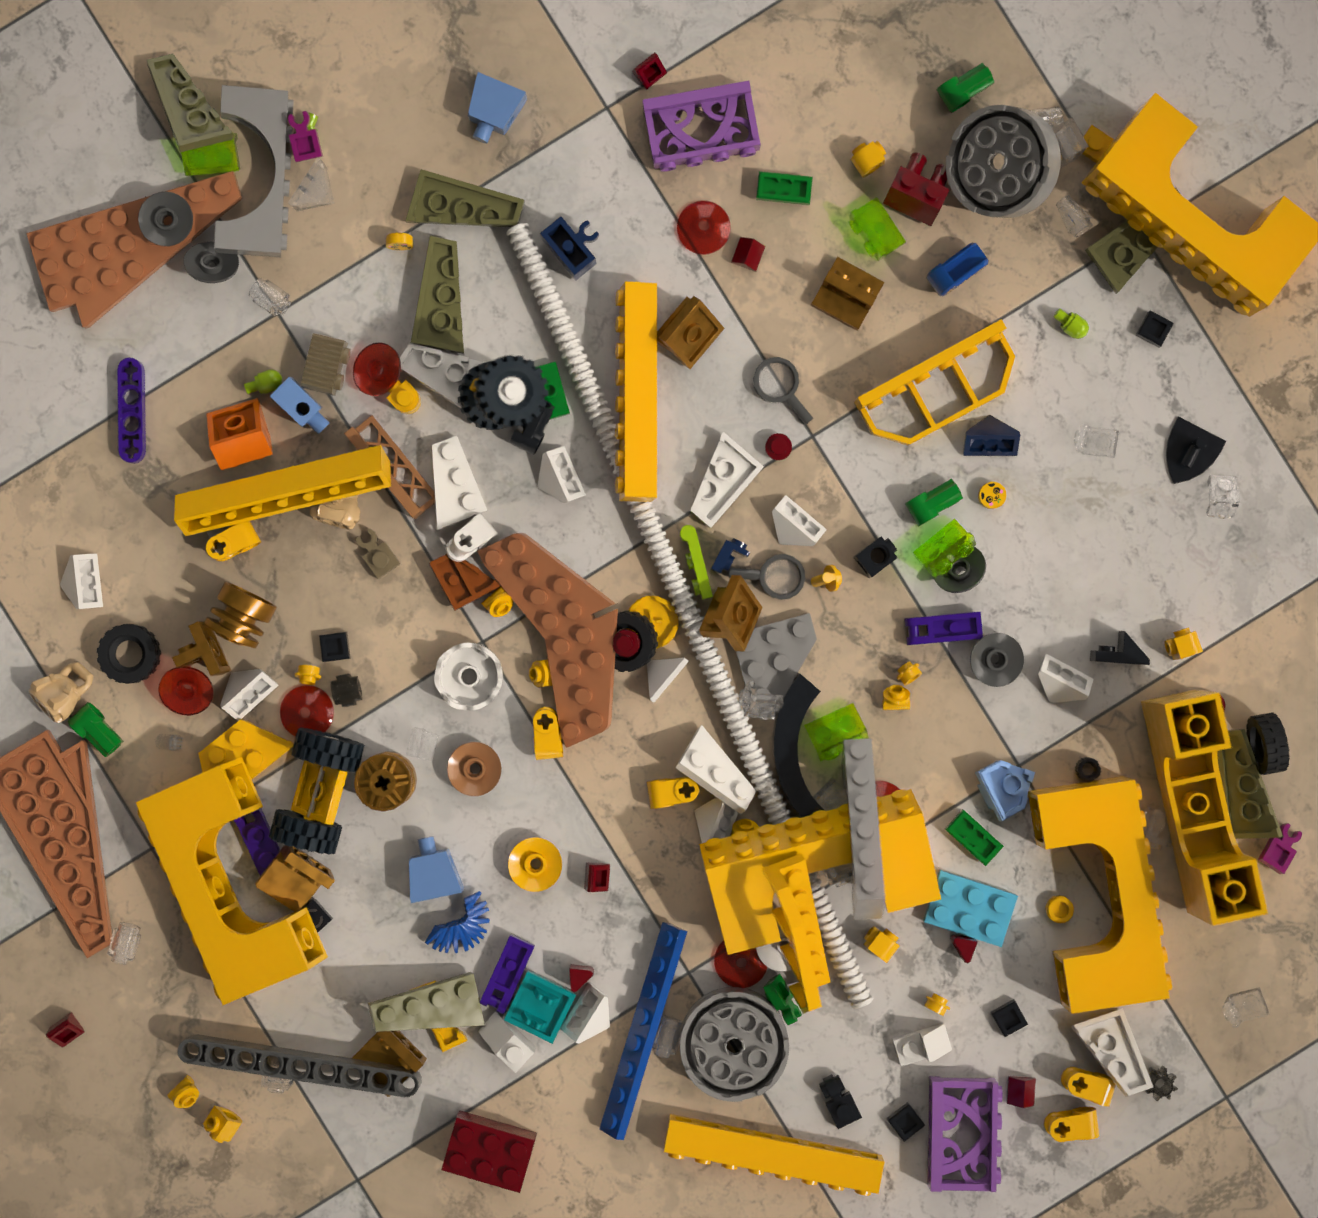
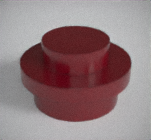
M781 433L771 435L765 444L767 455L773 460L780 461L786 459L792 451V443L789 437Z
M625 629L615 634L613 648L618 655L630 657L639 650L640 640L635 632Z

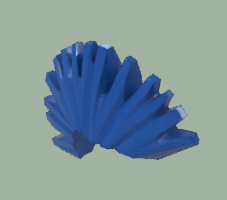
M478 891L464 898V907L466 908L464 917L445 924L435 925L425 943L428 945L434 940L432 948L436 950L439 946V952H441L445 946V953H448L451 942L454 952L458 953V940L461 941L465 951L469 950L468 944L471 948H474L471 938L479 944L480 942L477 937L483 939L484 936L480 932L487 933V930L478 924L490 922L489 918L479 917L489 911L488 907L483 908L487 904L486 901L476 903L482 893Z

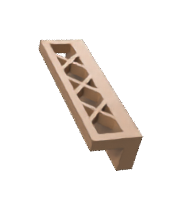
M373 415L357 428L351 427L344 433L357 450L381 445L382 447L392 448L395 451L394 464L390 463V467H394L393 474L391 473V487L388 488L412 518L417 519L435 504L434 490ZM371 424L378 430L377 443L366 442L360 434ZM382 436L388 444L381 443ZM399 457L405 465L398 464ZM398 468H407L412 472L411 485L399 483L397 480ZM416 478L422 486L415 485ZM403 487L411 488L410 495ZM415 488L425 489L432 497L421 507L413 500Z

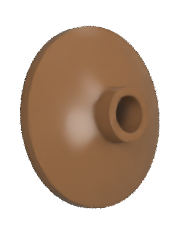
M469 742L458 747L450 756L447 765L448 777L453 787L460 793L468 796H481L490 792L499 782L502 772L501 761L497 753L490 746L480 742ZM474 763L480 766V772L477 774L471 772L470 769Z

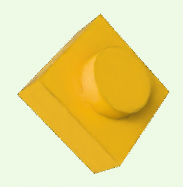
M1091 125L1075 149L1097 163L1114 139Z

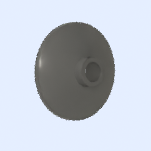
M158 192L148 197L139 210L138 223L141 232L150 242L159 246H173L182 242L189 235L193 226V213L190 205L180 195L173 192ZM171 216L173 219L172 223L165 225L164 219Z
M208 241L198 243L186 252L184 268L192 278L200 282L221 283L236 274L239 268V259L237 254L215 253L214 242Z
M958 544L945 549L937 557L933 565L935 582L941 589L950 593H962L971 590L981 582L986 572V560L982 552L976 547L967 544Z
M991 633L982 637L974 645L970 655V665L975 677L982 683L992 687H1001L1013 682L1021 673L1024 664V654L1019 643L1011 636L1003 633ZM997 654L999 656L998 662L991 663V656Z

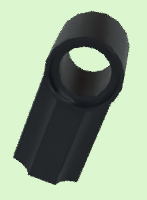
M545 399L546 405L540 409L541 413L539 416L533 418L527 424L517 426L510 440V443L535 455L545 436L543 432L555 408L551 402Z

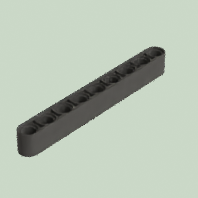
M199 1034L189 1036L178 1047L179 1058L187 1064L392 1096L411 1097L418 1091L422 1083L420 1072L417 1071L415 1073L412 1069L407 1070L403 1066ZM188 1043H194L198 1047V1055L189 1053L187 1049ZM215 1047H220L225 1051V1059H219L215 1056ZM242 1051H247L251 1054L252 1063H245L241 1059ZM269 1055L278 1058L279 1067L274 1068L269 1065ZM295 1060L304 1061L307 1068L306 1071H298L294 1066ZM322 1064L332 1066L334 1071L332 1076L322 1073ZM348 1069H357L361 1074V1078L359 1080L351 1079L348 1075ZM375 1073H384L388 1078V1082L386 1084H379L375 1080ZM406 1076L411 1077L415 1082V1087H404L401 1079Z

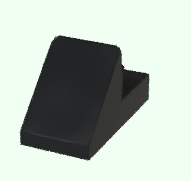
M1119 631L1117 652H1115V646L1099 645V651L1090 650V661L1150 665V659L1125 631Z

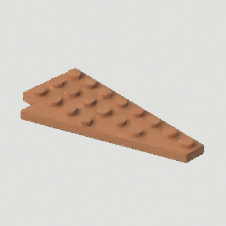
M233 171L165 191L176 193L184 198L190 205L193 213V226L189 235L182 242L173 246L156 245L150 242L141 232L138 215L142 204L148 197L26 233L49 310L56 312L76 306L82 327L85 329L90 328L242 200L235 173ZM166 217L164 224L170 225L173 221L172 217Z
M46 730L0 758V813L85 956L89 958L111 945L113 937L87 742L82 740L67 750L62 751L51 731Z

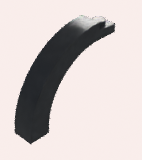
M798 673L779 705L774 722L772 741L774 765L779 782L789 802L802 818L812 815L816 811L824 810L809 792L803 780L798 761V737L801 724L811 703L821 691L803 675Z

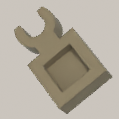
M368 529L367 531L371 535L370 542L364 543L359 536L356 538V542L360 547L368 550V553L362 557L376 578L380 579L401 563L385 541L378 545L376 532Z

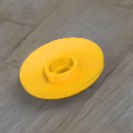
M539 837L527 838L519 842L511 851L508 860L509 874L515 884L524 890L531 892L544 891L553 886L561 874L562 858L560 852L553 843ZM539 859L541 862V866L539 868H533L531 866V860Z

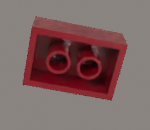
M459 1110L441 1170L520 1193L537 1133Z

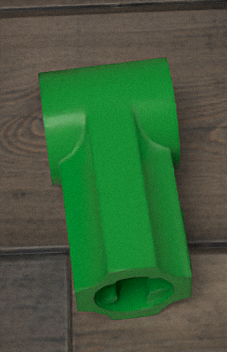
M981 63L962 76H955L944 82L936 91L950 113H953L966 105L972 97L993 85L995 81L989 68Z
M950 479L927 493L925 491L906 502L905 505L919 527L938 516V513L959 502L963 497L957 484Z
M87 702L68 720V724L79 736L87 738L104 757H108L124 741L104 721V715L93 704Z

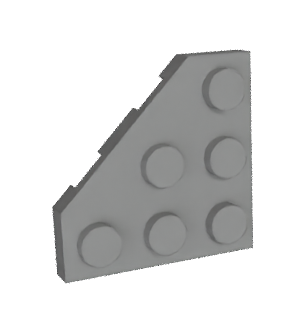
M810 613L754 628L745 652L736 651L752 712L780 705L817 640Z

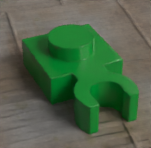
M781 974L772 977L763 987L765 996L774 1005L776 1011L781 1010L783 1019L789 1026L797 1022V1018L802 1016L799 1007L793 1003V995Z

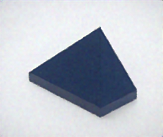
M988 415L966 431L963 456H1017L1021 436L1020 431L992 415Z

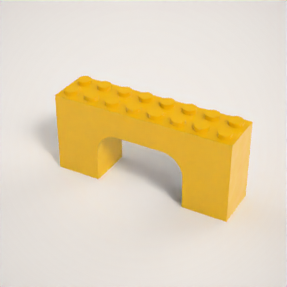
M1154 93L1137 110L1081 183L1086 186L1085 188L1089 194L1094 197H1100L1105 201L1107 207L1112 212L1125 217L1133 229L1144 231L1153 245L1163 248L1170 253L1173 261L1180 265L1184 264L1189 268L1191 274L1197 280L1205 281L1209 284L1217 296L1226 298L1234 304L1233 307L1237 312L1250 317L1271 304L1317 244L1318 222L1287 197L1283 196L1263 210L1245 235H1235L1224 230L1174 188L1170 178L1172 161L1198 126L1157 93Z
M1191 690L1141 701L1187 913L1212 926L1268 914L1256 858L1242 853L1236 842L1220 776L1217 752L1218 750L1231 748L1220 693Z
M242 757L221 764L135 802L138 807V816L145 823L149 833V841L157 851L160 858V867L169 879L171 893L178 900L181 907V916L190 928L193 944L200 951L203 958V967L210 975L214 984V993L221 1000L222 1005L303 973L328 957L307 907L272 922H257L243 912L217 853L216 841L218 834L228 822L263 807Z
M1120 776L1028 791L1036 845L1044 849L1085 843L1096 845L1103 856L1111 903L1112 926L1104 939L1092 945L1053 951L1061 1005L1071 1014L1170 999L1169 990H1172V981L1170 975L1166 974L1164 963H1168L1166 948L1161 945L1160 936H1163L1164 931L1160 919H1157L1156 909L1159 908V899L1157 893L1153 892L1152 889L1155 873L1153 866L1148 863L1147 854L1151 853L1148 838H1144L1143 827H1146V817L1144 811H1140L1139 800L1142 799V791L1139 783L1136 784L1135 779Z
M897 790L890 795L877 797L885 890L884 905L887 912L891 913L941 900L924 816L912 790ZM848 803L833 810L816 811L806 817L789 818L783 823L775 825L766 824L756 830L748 832L739 831L729 837L721 839L712 838L705 843L699 844L728 955L781 941L777 922L772 914V901L775 891L764 875L762 868L802 854L806 861L808 874L852 863Z

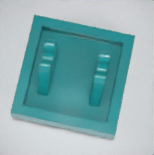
M528 970L504 1021L553 1044L577 993Z

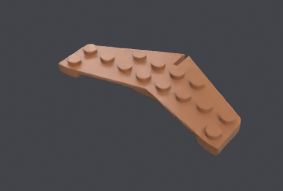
M525 533L512 534L479 550L478 554L482 563L545 639L559 728L566 748L607 730L612 722L615 669L613 638L617 633L618 609L598 618H595L594 613L616 603Z

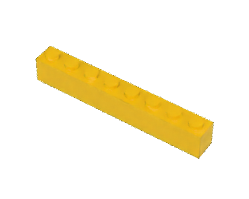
M625 281L619 290L616 291L615 296L616 306H619V316L616 317L615 330L619 333V343L616 344L615 357L619 359V369L616 370L615 384L619 386V396L615 400V411L619 413V423H616L615 438L619 439V450H616L615 465L619 466V477H616L615 492L619 493V501L652 502L657 498V283Z
M378 445L175 495L174 521L183 534L189 536L391 487L390 460L382 446Z
M674 1114L669 1116L664 1141V1152L668 1153V1156L671 1158L684 1159V1156L695 1158L696 1162L706 1165L711 1164L712 1161L722 1163V1167L731 1170H737L738 1167L747 1168L748 1172L757 1175H764V1172L775 1174L776 1178L782 1180H791V1177L802 1179L801 1182L808 1185H817L818 1182L825 1183L831 1189L843 1191L844 1187L855 1189L857 1194L870 1196L871 1193L879 1194L885 1163L882 1155Z

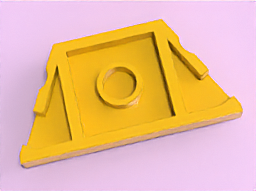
M240 719L198 753L202 773L242 757L253 780L292 749L294 743L266 729L257 727L249 721Z

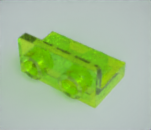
M232 133L233 139L181 152L185 176L239 171L241 168L236 145L237 133Z
M877 197L859 209L851 211L849 215L851 220L848 221L849 225L856 235L860 233L865 240L863 245L870 257L875 256L879 261L906 243V240Z
M953 519L917 548L913 554L935 579L938 575L946 574L952 568L953 563L959 558H965L971 554L974 546H976V542L971 532H967L956 519Z
M854 703L804 725L820 761H829L837 758L843 751L844 740L869 738L867 729Z

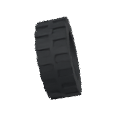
M636 611L618 612L617 632L622 628H630L637 633L640 640L639 650L630 657H623L615 652V669L618 672H632L643 667L651 661L650 659L655 655L656 647H658V634L655 632V626L653 623H650L649 618L645 615H640Z
M135 624L117 625L112 627V630H108L105 636L100 639L99 648H97L96 653H98L97 662L101 666L100 669L107 674L109 679H114L118 683L131 684L146 680L151 674H154L157 670V665L160 664L161 650L159 649V641L155 639V635L152 632H149L143 626ZM127 640L136 642L142 649V658L133 667L121 665L116 658L117 647Z
M1274 712L1250 716L1246 724V734L1260 774L1267 775L1286 771L1290 760L1289 746L1280 718Z

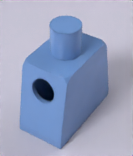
M478 72L468 111L469 120L478 124L473 138L487 144L492 131L505 135L527 101L526 92Z
M288 377L270 395L301 427L308 424L320 434L330 424L319 413L323 407L292 377ZM302 402L309 407V412L306 415H303L298 410V406Z
M434 836L418 839L421 855L412 856L409 859L411 903L462 893L464 886L449 849L437 851Z

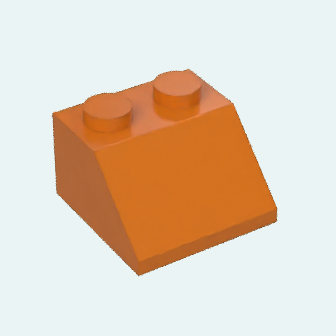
M258 398L206 414L209 447L220 470L234 468L240 464L273 455L271 437Z

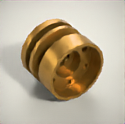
M224 582L217 598L226 605V608L223 610L212 607L210 612L218 616L220 620L207 617L204 624L211 628L218 636L234 644L257 648L259 642L249 636V634L253 633L263 636L264 632L254 624L256 620L269 623L277 607L241 587Z
M388 751L373 755L362 762L356 771L354 786L357 796L364 805L372 810L384 812L393 810L410 799L416 788L417 776L415 768L409 759L400 753ZM381 775L383 778L390 779V783L387 784L388 789L385 786L378 785Z

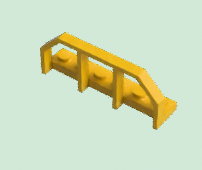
M1001 319L859 396L854 403L871 434L909 446L1004 394L1015 354L1002 333L1007 329L1003 320ZM998 341L1007 357L998 391L978 401L955 358L962 355L965 359L978 352L977 346L986 342L989 346ZM951 367L971 405L935 424L913 381L918 385L931 377L929 372L936 368H939L941 372ZM908 388L929 427L912 438L879 430L874 425L865 407L870 411L883 404L881 398L889 394L894 398L905 392Z
M802 854L762 869L781 907L773 909L772 914L789 941L788 944L780 946V950L799 981L790 985L789 990L804 1014L822 1007L818 987L830 983V977L806 861Z

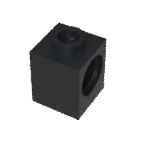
M881 536L853 556V558L866 575L872 578L898 558L895 555L897 548L889 538L884 540ZM874 548H879L884 553V560L881 563H875L871 559L870 554Z

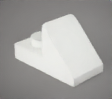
M944 1023L892 1038L900 1066L925 1059L930 1063L952 1050Z

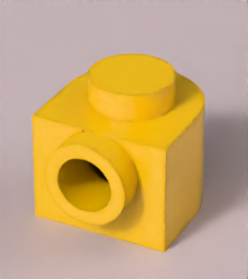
M872 141L868 145L864 142L852 151L853 156L850 160L863 178L885 164L884 155H886V152L879 141L875 143Z
M398 380L387 390L390 395L386 398L401 413L413 414L419 409L421 405L420 394L407 380L403 383Z
M1189 627L1173 632L1175 637L1164 641L1166 652L1169 656H1172L1173 660L1183 659L1203 652L1197 632H1190Z
M873 926L864 937L866 942L863 945L886 963H888L900 947L896 943L899 938L887 928L882 932Z
M214 1105L203 1125L204 1129L210 1132L209 1136L219 1143L224 1141L230 1142L242 1124V1119L231 1110Z

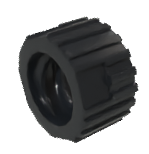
M1084 757L1076 763L1075 772L1081 780L1091 782L1100 776L1101 768L1095 759ZM1086 763H1090L1094 767L1093 773L1088 776L1082 770Z

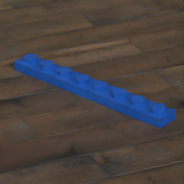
M662 922L599 1130L616 1140H624L688 932L671 923Z

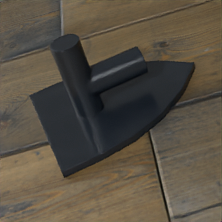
M1178 417L1169 435L1166 450L1168 471L1173 484L1191 480L1206 471L1221 453L1226 440Z

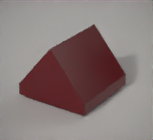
M654 52L634 68L632 73L644 88L648 89L666 75L667 71L658 55Z
M740 237L731 263L756 272L765 246L754 238Z
M586 862L584 889L587 892L608 891L610 864Z
M951 935L950 940L961 959L968 964L971 962L978 941L967 936Z
M570 964L571 990L577 992L594 975L592 966Z
M70 1012L49 1027L46 1037L63 1048L85 1031L73 1013Z
M1008 1076L1007 1104L1020 1108L1034 1106L1036 1078Z

